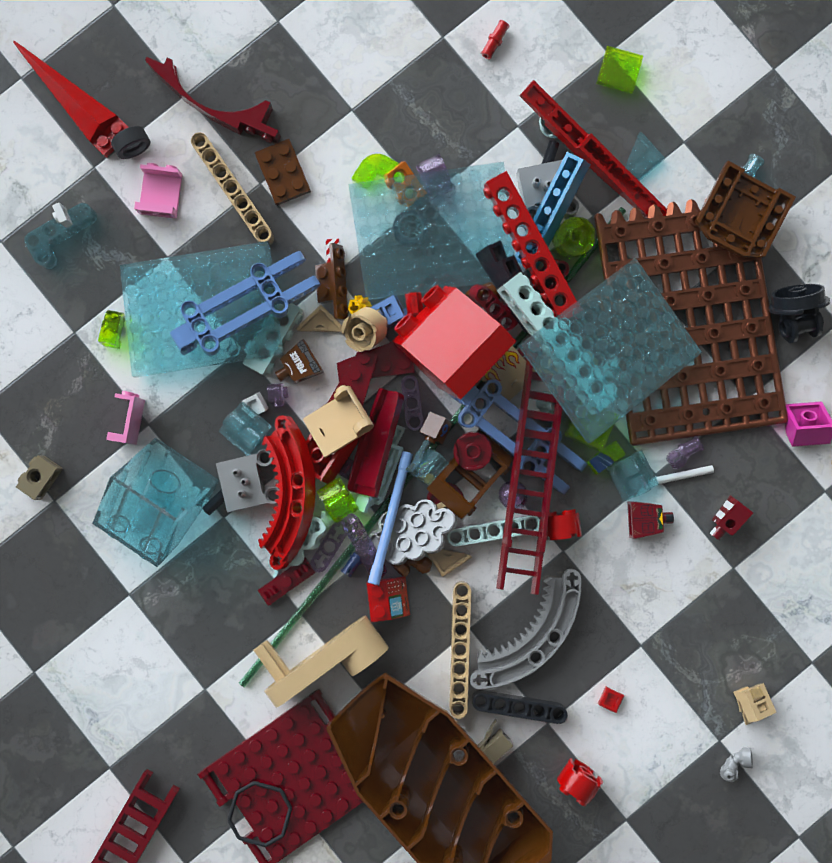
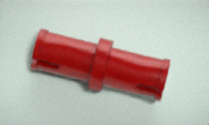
M499 20L494 32L488 36V42L483 51H481L482 56L488 60H491L497 47L501 46L502 38L510 27L504 20Z

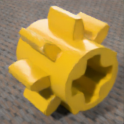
M362 295L355 296V299L349 300V312L353 314L364 307H372L368 301L369 298H363Z

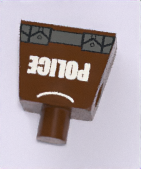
M304 339L280 358L284 367L275 372L280 382L291 377L295 384L324 373Z

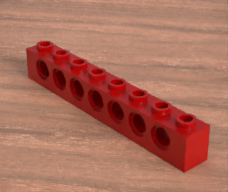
M505 171L485 182L484 195L488 200L491 199L494 205L492 207L497 217L501 218L504 232L507 235L510 234L513 240L511 244L516 252L519 251L523 267L530 271L532 275L530 276L531 282L535 287L538 286L542 301L545 304L547 303L559 323L581 312L582 310L508 172ZM498 193H505L507 201H501L498 198ZM514 210L517 217L515 219L509 218L507 211ZM518 227L525 229V236L518 235ZM528 244L535 247L534 254L527 252L526 246ZM536 262L544 264V271L537 270ZM546 279L553 281L554 286L552 289L546 287ZM556 296H560L563 299L562 306L555 304Z

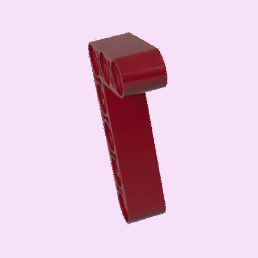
M555 259L565 278L569 273L568 263ZM530 279V285L540 294L538 286L535 287ZM546 279L545 285L547 288L552 289L554 283L551 279ZM479 284L471 287L469 296L472 301L501 325L502 320L506 318V322L502 326L507 331H511L518 324L506 303L503 305L491 289ZM481 290H483V295L481 298H479L478 294ZM494 304V310L490 312V307Z

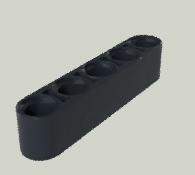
M477 690L472 694V704L480 712L554 724H562L568 717L566 709L558 702L485 690ZM480 696L486 698L485 703L482 705L475 702ZM499 699L505 701L504 706L501 708L495 706V702ZM517 703L524 704V708L520 711H516L514 706ZM536 706L543 707V711L540 714L534 713ZM556 709L562 710V714L559 717L553 716V712Z

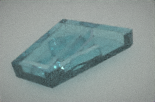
M640 132L625 167L641 181L664 161L665 157Z

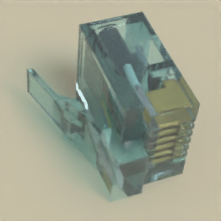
M424 440L419 451L416 452L414 460L406 470L419 481L430 485L449 463L440 453L428 448L425 452L429 441Z

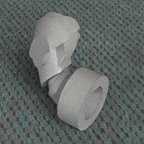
M743 747L739 752L734 753V756L730 755L720 769V775L724 780L734 782L738 779L739 764L744 768H753L751 748Z

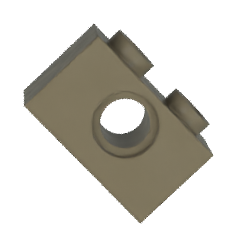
M38 455L30 461V467L26 473L24 472L20 475L16 485L17 489L33 500H42L63 470L62 467L46 456ZM37 472L41 474V479L39 481H36L35 475Z

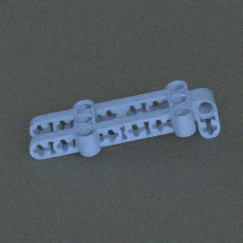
M297 251L269 267L262 263L254 264L251 267V276L199 305L194 301H185L181 305L180 310L186 323L170 332L181 354L186 355L197 348V343H199L206 355L214 356L220 350L219 342L272 314L276 318L285 317L288 313V304L314 291L321 285L316 276H312L282 292L274 280L306 261L301 251ZM257 271L265 273L261 278L256 277L254 274ZM272 287L275 291L272 294H266L264 290ZM258 290L264 303L212 330L205 318L206 316L250 292ZM276 304H283L285 308L282 311H277L274 309V306ZM188 308L196 310L193 315L185 314ZM200 324L206 326L203 332L195 331L196 326ZM213 341L216 343V346L213 349L205 348L206 343Z
M487 380L479 389L473 386L461 400L450 395L457 402L465 405L458 416V422L461 426L466 428L476 426L514 456L515 442L483 418L489 407L495 404L517 423L519 421L520 409L500 394L502 386L499 381ZM490 383H493L496 387L493 394L487 390V386ZM478 398L484 401V406L481 409H478L475 405ZM469 413L472 416V422L465 424L463 418ZM526 418L525 429L548 433L552 431V427L542 428L534 420ZM559 431L557 454L575 469L582 472L588 464L560 442L562 434ZM535 439L527 449L536 451L537 447L541 446L544 453H549L550 441ZM521 455L520 469H524V464L530 461L532 465L530 471L546 473L547 468L543 465L546 459ZM554 474L552 487L565 495L570 486Z

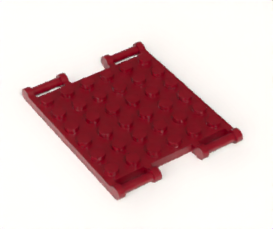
M320 689L311 693L197 774L200 779L203 778L217 799L216 803L219 807L231 798L233 799L237 790L253 781L278 787L284 791L292 806V812L285 836L270 846L265 847L271 858L267 860L257 845L242 841L244 845L247 844L259 863H278L363 803L357 795L326 729L335 715L322 697L323 693ZM313 700H316L328 718V723L325 724L311 703ZM210 772H215L228 793L223 795L210 776ZM254 785L238 795L236 805L253 829L244 837L253 839L257 836L261 842L267 843L281 835L288 807L280 792Z

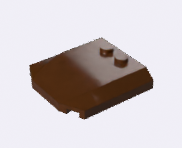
M727 161L695 223L708 240L740 257L763 258L774 241L796 196L781 188L774 189L744 173L745 169Z

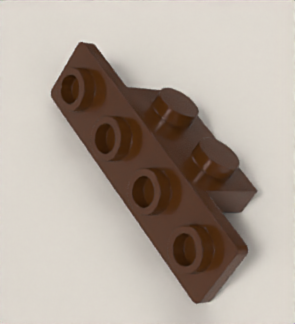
M330 243V262L315 265L316 278L321 284L317 288V301L321 304L333 302L334 318L345 320L349 313L344 264L345 252L342 245Z

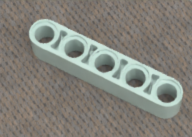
M528 515L513 518V522L517 524L518 529L539 531L540 519L538 517ZM529 519L536 521V527L532 530L527 527ZM505 520L455 528L451 533L447 534V540L452 546H463L503 539ZM493 525H496L499 529L498 534L495 536H491L488 532L489 528ZM472 529L479 530L480 536L477 539L470 538L469 533ZM453 532H458L461 535V539L457 543L452 542L450 539ZM512 533V537L523 535Z

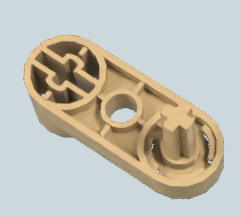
M363 616L290 670L268 640L261 643L253 651L275 680L264 692L277 708L339 662L344 665L351 676H354L375 662L389 647L367 616Z

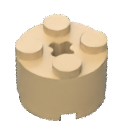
M364 307L344 320L342 335H345L347 339L345 342L350 348L363 352L370 350L384 340L388 322L375 309Z

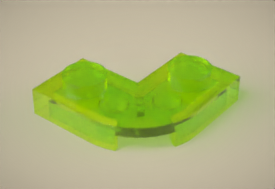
M372 154L361 162L351 179L368 190L377 175L385 179L383 175L399 163L386 155ZM396 172V173L394 174V180H395V181L397 180L398 176L400 175L399 172Z

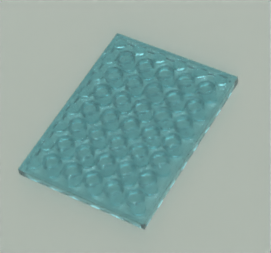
M503 161L348 184L365 295L369 298L368 300L391 297L392 295L400 296L412 292H427L435 285H439L443 289L445 286L461 287L492 282L477 259L476 253L487 245L501 240L507 257L514 255L511 244L512 238L510 234L507 235L504 232L501 218L495 215L491 199L488 200L483 192L485 182L505 172ZM498 193V198L501 201H507L505 193Z
M265 241L120 265L132 377L284 355L279 318L274 317L272 314L219 342L220 350L214 356L206 355L199 343H197L195 350L182 355L170 335L172 330L186 323L180 310L181 305L185 301H194L199 305L251 276V267L254 264L262 263L266 267L271 266L270 243ZM257 271L254 275L256 277L261 278L265 275V273L263 271ZM272 287L264 290L266 294H272L275 291ZM256 289L205 318L212 330H215L264 303V300ZM188 308L185 314L193 315L196 310ZM200 324L196 326L195 331L203 332L206 326ZM209 341L206 343L205 348L213 349L216 343Z
M636 258L632 259L518 345L587 443L593 442L702 353Z

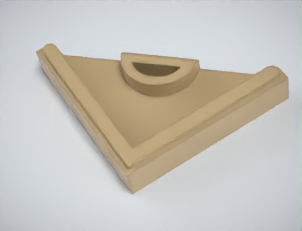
M319 305L296 327V330L301 332H342V325L322 305Z
M445 549L435 554L427 553L442 577L472 558L469 554Z

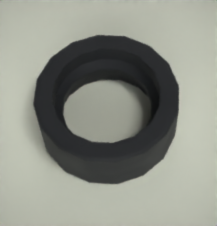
M133 126L120 131L111 141V145L120 159H130L142 154L151 143L145 130L140 126Z

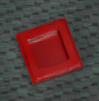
M605 686L598 705L617 713L624 695Z

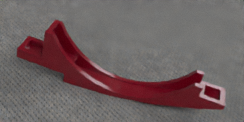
M146 57L145 61L161 81L183 101L210 120L239 135L244 130L250 135L254 136L257 134L262 136L261 138L266 142H279L281 138L279 131L266 125L273 111L271 102L265 100L252 108L236 112L210 109L196 102L185 92L180 84L177 67L173 65L172 59L167 57L163 64Z

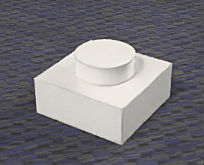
M61 203L52 205L55 211L53 217L56 222L66 228L72 226L73 223L67 209Z
M260 392L242 401L251 418L269 409Z

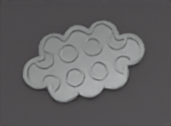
M427 499L417 502L415 506L409 504L400 506L397 511L385 559L393 565H401L407 559L413 561L421 560L426 552L430 554L438 553L445 545V535L451 533L456 528V515L449 509H438L436 504ZM387 512L379 518L378 530L372 532L366 541V547L373 555L377 553Z

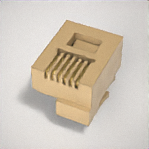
M764 683L750 688L748 686L733 692L739 705V712L743 714L745 725L760 721L777 713Z

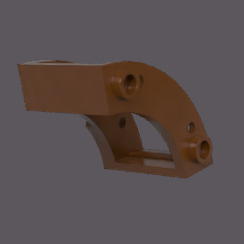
M480 429L477 432L485 435L491 442L492 458L501 465L487 483L474 471L464 469L453 457L426 488L461 520L466 514L468 516L472 515L477 509L475 504L501 474L505 476L512 468L510 464L513 461V457ZM454 469L479 490L471 502H468L445 481Z

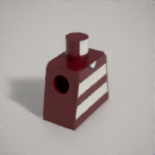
M730 495L713 517L712 521L717 525L710 534L717 540H720L726 532L733 536L752 516L753 512Z

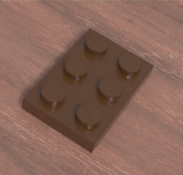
M290 139L254 152L276 206L311 192Z

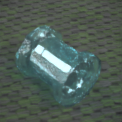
M750 154L747 163L741 168L745 169L744 173L755 178V173L759 167L764 165V160L756 154Z

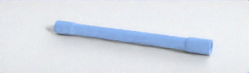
M402 451L396 481L375 561L368 580L370 584H380L393 526L413 454L410 452Z

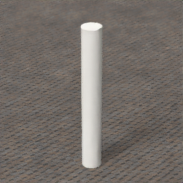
M711 465L655 477L657 484L714 473V469Z

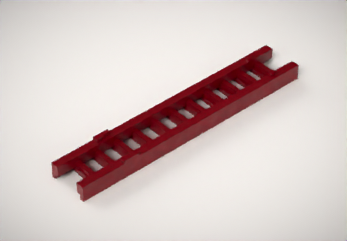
M146 769L91 863H110L104 859L108 851L128 863H138L180 788L173 785L164 801L144 790L153 775L152 771ZM138 799L158 809L154 818L134 807ZM128 816L148 827L144 835L124 824ZM118 833L138 844L134 853L114 841Z

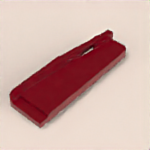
M383 388L378 389L369 415L374 427L362 435L359 440L347 485L348 491L378 498L404 400L403 394Z

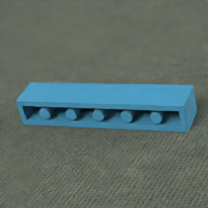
M566 152L533 218L548 247L591 165L584 159L569 152ZM528 244L526 246L527 252L534 254L535 247ZM518 251L515 254L517 262L521 263L522 257ZM536 262V268H538L540 262Z

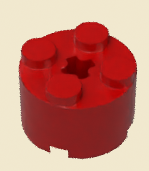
M576 509L564 510L561 515H557L556 511L549 512L546 540L568 539L575 536V533H577V537L582 536L579 513H576Z
M572 758L569 759L557 777V781L561 785L559 790L567 796L571 794L584 807L592 801L602 786L603 780L599 775L596 778L593 775L594 771L589 766L577 759L573 762Z

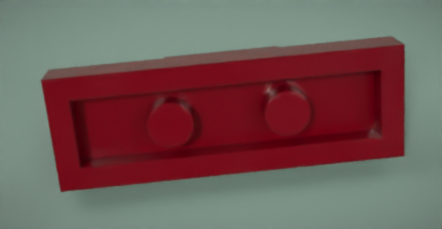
M305 556L302 564L291 566L257 591L269 606L315 574L316 571Z

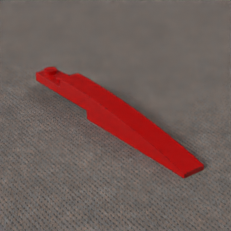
M535 80L529 83L519 96L546 122L544 125L577 157L591 164L589 168L629 204L639 208L643 216L648 218L649 208L654 204L659 207L662 215L666 216L667 208L592 133L588 134Z

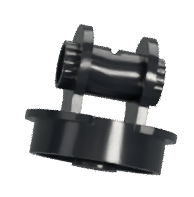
M798 284L783 287L772 292V303L768 307L769 312L781 315L779 331L788 343L797 342L799 335L802 333H809L812 337H818L822 334L824 320L819 312V308H824L830 304V298L825 296V287L823 285Z

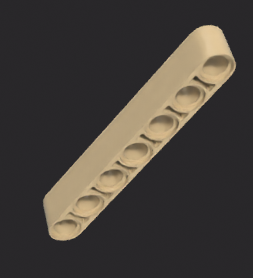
M201 132L195 133L191 137L193 148L258 243L264 247L270 246L274 241L272 231L207 136ZM205 141L203 146H197L199 142ZM211 156L216 157L213 162H208ZM225 171L226 175L222 178H219V173ZM231 187H237L234 193H229ZM242 202H247L248 204L245 208H239ZM251 218H258V221L255 224L249 223ZM262 233H269L267 239H260Z
M458 581L453 587L449 708L451 715L456 719L465 717L468 708L471 588L465 581ZM459 586L467 587L465 595L457 594ZM459 605H464L467 610L465 614L460 615L456 612V608ZM458 625L466 627V631L463 634L456 633L455 629ZM459 644L465 646V651L460 654L455 652V647ZM458 664H462L465 667L461 673L454 671V667ZM462 684L464 690L459 693L455 692L454 686ZM456 704L463 705V710L455 712L453 707Z

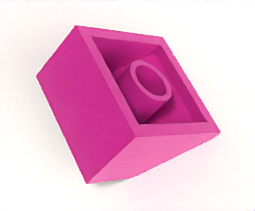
M822 402L786 404L788 421L785 423V430L792 447L831 444L832 419Z

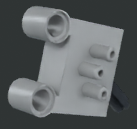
M555 140L548 142L542 164L517 170L516 177L520 196L529 213L536 214L562 160L554 161L559 148V143ZM575 197L570 204L574 211H567L563 217L564 219H572L576 215L579 203Z

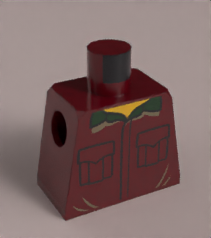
M627 501L629 538L636 539L663 533L664 524L674 523L673 512H663L662 505Z

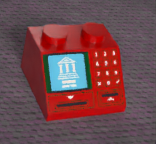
M406 577L381 579L379 585L370 584L367 581L371 622L392 620L410 615Z

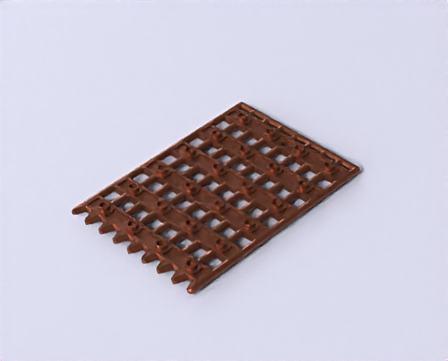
M693 199L687 201L685 213H681L678 205L675 202H671L667 206L666 216L662 215L659 207L655 204L650 206L647 219H644L640 209L637 207L630 211L629 221L627 222L619 210H615L611 214L610 224L606 223L601 213H597L594 216L627 428L632 446L783 424L788 421L771 312H769L768 308L769 300L762 258L740 257L713 243V247L702 248L701 230L695 223L700 209ZM692 233L695 250L684 251L681 234ZM673 235L676 253L665 254L663 237ZM655 238L657 255L646 257L644 240ZM636 241L639 258H627L625 242ZM618 244L620 261L609 262L606 245ZM754 262L757 279L746 280L743 263ZM735 264L738 282L727 283L725 266ZM717 267L719 285L709 286L706 268ZM698 270L701 287L690 289L687 271ZM680 273L682 290L671 291L669 274ZM661 275L663 293L652 294L650 277ZM642 278L645 295L634 297L631 279ZM612 282H624L626 298L615 300ZM760 299L762 317L752 318L749 300ZM741 301L744 319L734 321L731 303ZM723 304L726 322L715 323L712 306ZM704 307L707 325L696 326L693 308ZM686 310L688 328L677 329L674 311ZM667 312L669 330L659 332L656 314ZM648 315L651 333L640 335L637 317ZM629 318L632 336L621 337L618 319ZM756 337H767L769 354L758 355ZM748 339L751 357H739L737 340ZM729 341L732 360L721 361L718 343ZM710 344L713 362L702 364L699 346ZM692 347L694 365L683 367L681 348ZM673 350L676 368L664 369L662 351ZM654 353L657 371L646 372L643 354ZM635 355L638 374L627 375L624 357ZM772 373L775 392L765 393L762 375ZM754 376L757 395L746 396L743 377ZM735 379L737 398L727 399L724 380ZM705 383H717L719 400L708 402ZM698 384L700 403L689 404L687 386ZM679 387L682 406L671 407L668 389ZM660 390L663 409L652 410L649 391ZM641 393L644 407L643 412L633 413L630 394ZM704 408L709 410L708 415L703 414ZM779 411L778 417L769 418L768 412ZM760 414L761 419L750 421L749 415ZM741 416L742 422L731 423L730 418ZM713 420H723V425L712 426ZM704 422L705 428L693 429V423ZM685 425L686 430L675 432L674 426ZM666 428L667 433L656 435L655 429ZM647 430L648 436L637 438L636 432Z

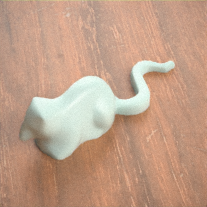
M322 511L320 518L316 516L312 518L308 534L297 553V558L292 560L289 565L298 566L304 561V550H314L320 546V540L327 534L328 528L335 522V519L328 512ZM275 570L274 578L279 574V570Z

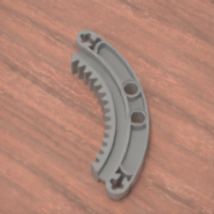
M567 569L561 578L548 577V579L544 580V583L548 584V586L543 587V590L547 592V594L542 595L546 601L540 602L543 609H537L540 616L534 615L536 623L530 622L532 628H525L527 634L520 633V640L515 637L514 644L508 641L507 648L501 645V651H498L495 647L493 653H491L487 649L486 655L479 650L477 655L478 670L473 671L470 675V683L475 689L495 688L520 680L537 670L554 655L567 637L577 614L581 594V575L578 571ZM571 572L577 577L573 580V586H576V589L571 587L570 580H567V576H570ZM552 632H558L559 634L556 641L549 639ZM533 653H540L539 660H531V655ZM489 673L490 683L487 684V680H482L480 684L473 681L478 674L481 678H487L486 674Z

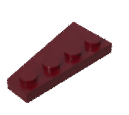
M393 342L370 350L378 355L372 378L415 373L413 362ZM355 356L337 363L339 382Z
M370 350L357 352L336 389L342 385L351 386L363 406L378 355ZM335 391L333 392L332 396L330 397V399H329V401H328L327 403H329V402H331L332 400L335 399V398H334V394L336 393Z

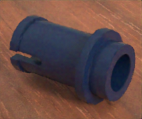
M357 552L350 554V559L341 571L345 575L348 574V577H352L359 564L363 563L364 557Z

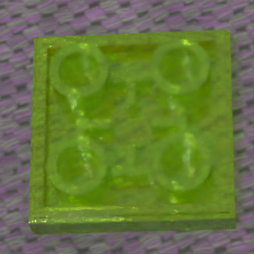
M607 46L596 84L633 93L643 55Z

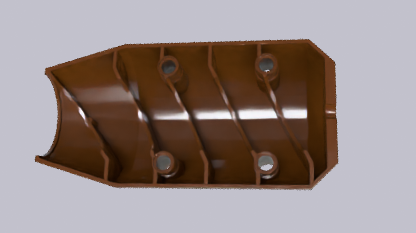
M384 673L372 681L327 726L328 734L357 795L417 863H550L552 861L553 831L447 710L391 675Z

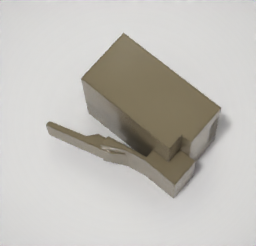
M496 718L486 732L484 739L478 744L480 749L493 763L498 761L513 747L511 739L501 728L489 738L492 728L497 722Z

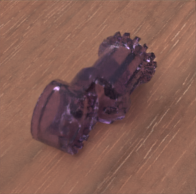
M694 436L692 440L679 444L677 449L671 451L672 453L669 452L666 461L672 468L679 469L686 464L687 459L691 455L704 450L703 444H700V439Z

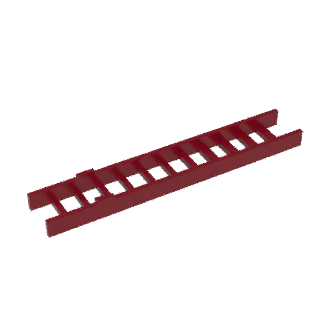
M531 353L527 356L496 589L504 590L506 572L533 576L530 594L539 595L566 381L560 374L556 376L534 372L535 354ZM531 380L557 384L556 395L531 391ZM529 399L555 403L554 414L528 410ZM526 418L553 422L551 433L525 429ZM524 437L550 441L549 453L522 449ZM521 455L547 459L546 473L520 469ZM519 474L545 478L544 493L518 489ZM516 494L543 498L541 512L515 508ZM514 513L540 517L539 531L512 528ZM512 533L538 537L536 551L510 548L512 547ZM508 553L535 556L534 570L508 568Z

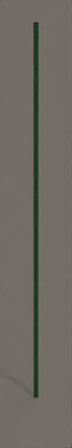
M620 207L618 209L622 215L626 213L624 208ZM597 237L569 270L565 277L567 284L570 283L598 248ZM521 330L516 336V342L513 344L515 349L529 334L528 332ZM481 380L476 386L478 389L483 384V381ZM461 405L449 420L452 424L449 432L458 422V416L465 405ZM439 443L430 444L410 468L406 476L404 488L440 445ZM392 492L270 644L274 649L290 632L350 557V554L359 546L379 521L382 514L387 511ZM259 658L239 681L242 687L249 683L263 665Z

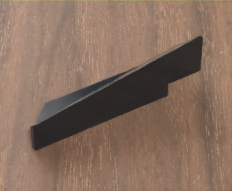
M501 240L487 245L476 253L477 259L497 290L521 272L523 274L515 256L507 257ZM519 292L520 297L525 299L524 295ZM531 308L532 313L536 315L535 309ZM510 309L524 332H528L522 325V323L519 321V319L516 317V315L513 313V311Z

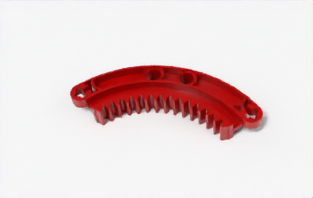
M285 415L276 418V430L270 436H265L262 445H267L265 450L271 451L269 458H274L271 464L276 465L273 472H278L275 479L279 480V483L275 484V486L279 488V491L275 492V494L279 498L275 499L278 506L273 508L277 513L271 515L274 518L273 521H269L271 527H266L268 533H263V538L258 539L261 549L266 548L270 553L269 562L275 570L285 569L301 549L312 522L316 497L314 466L308 445L293 418Z

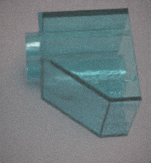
M154 438L109 478L92 524L138 554L142 559L158 567L179 545L202 511V507L212 496L219 480L157 438Z

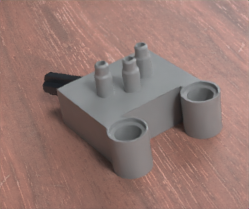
M262 449L257 454L216 463L222 489L202 507L204 512L211 515L224 502L227 512L266 503L277 504L270 498V493L273 490L279 491V488L270 487L265 491L259 465L264 467L272 465L271 462L274 458H270L268 463H263L261 460L264 453L270 454L271 451Z

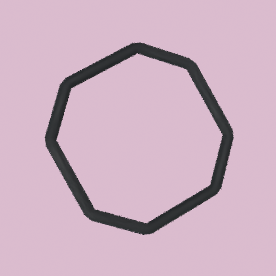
M253 781L235 792L228 816V823L238 840L268 847L285 836L292 806L281 788ZM254 785L280 792L288 807L281 835L267 843L240 836L232 822L238 795Z

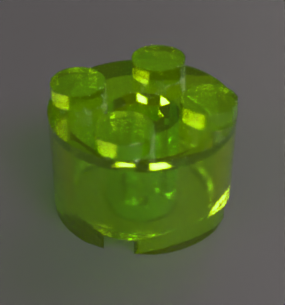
M570 217L560 223L552 239L554 248L560 255L569 259L581 256L593 247L595 230L587 219ZM573 234L576 236L574 241L572 240Z
M341 477L334 479L316 491L319 499L323 501L326 511L336 523L359 510L355 498L346 489V485Z

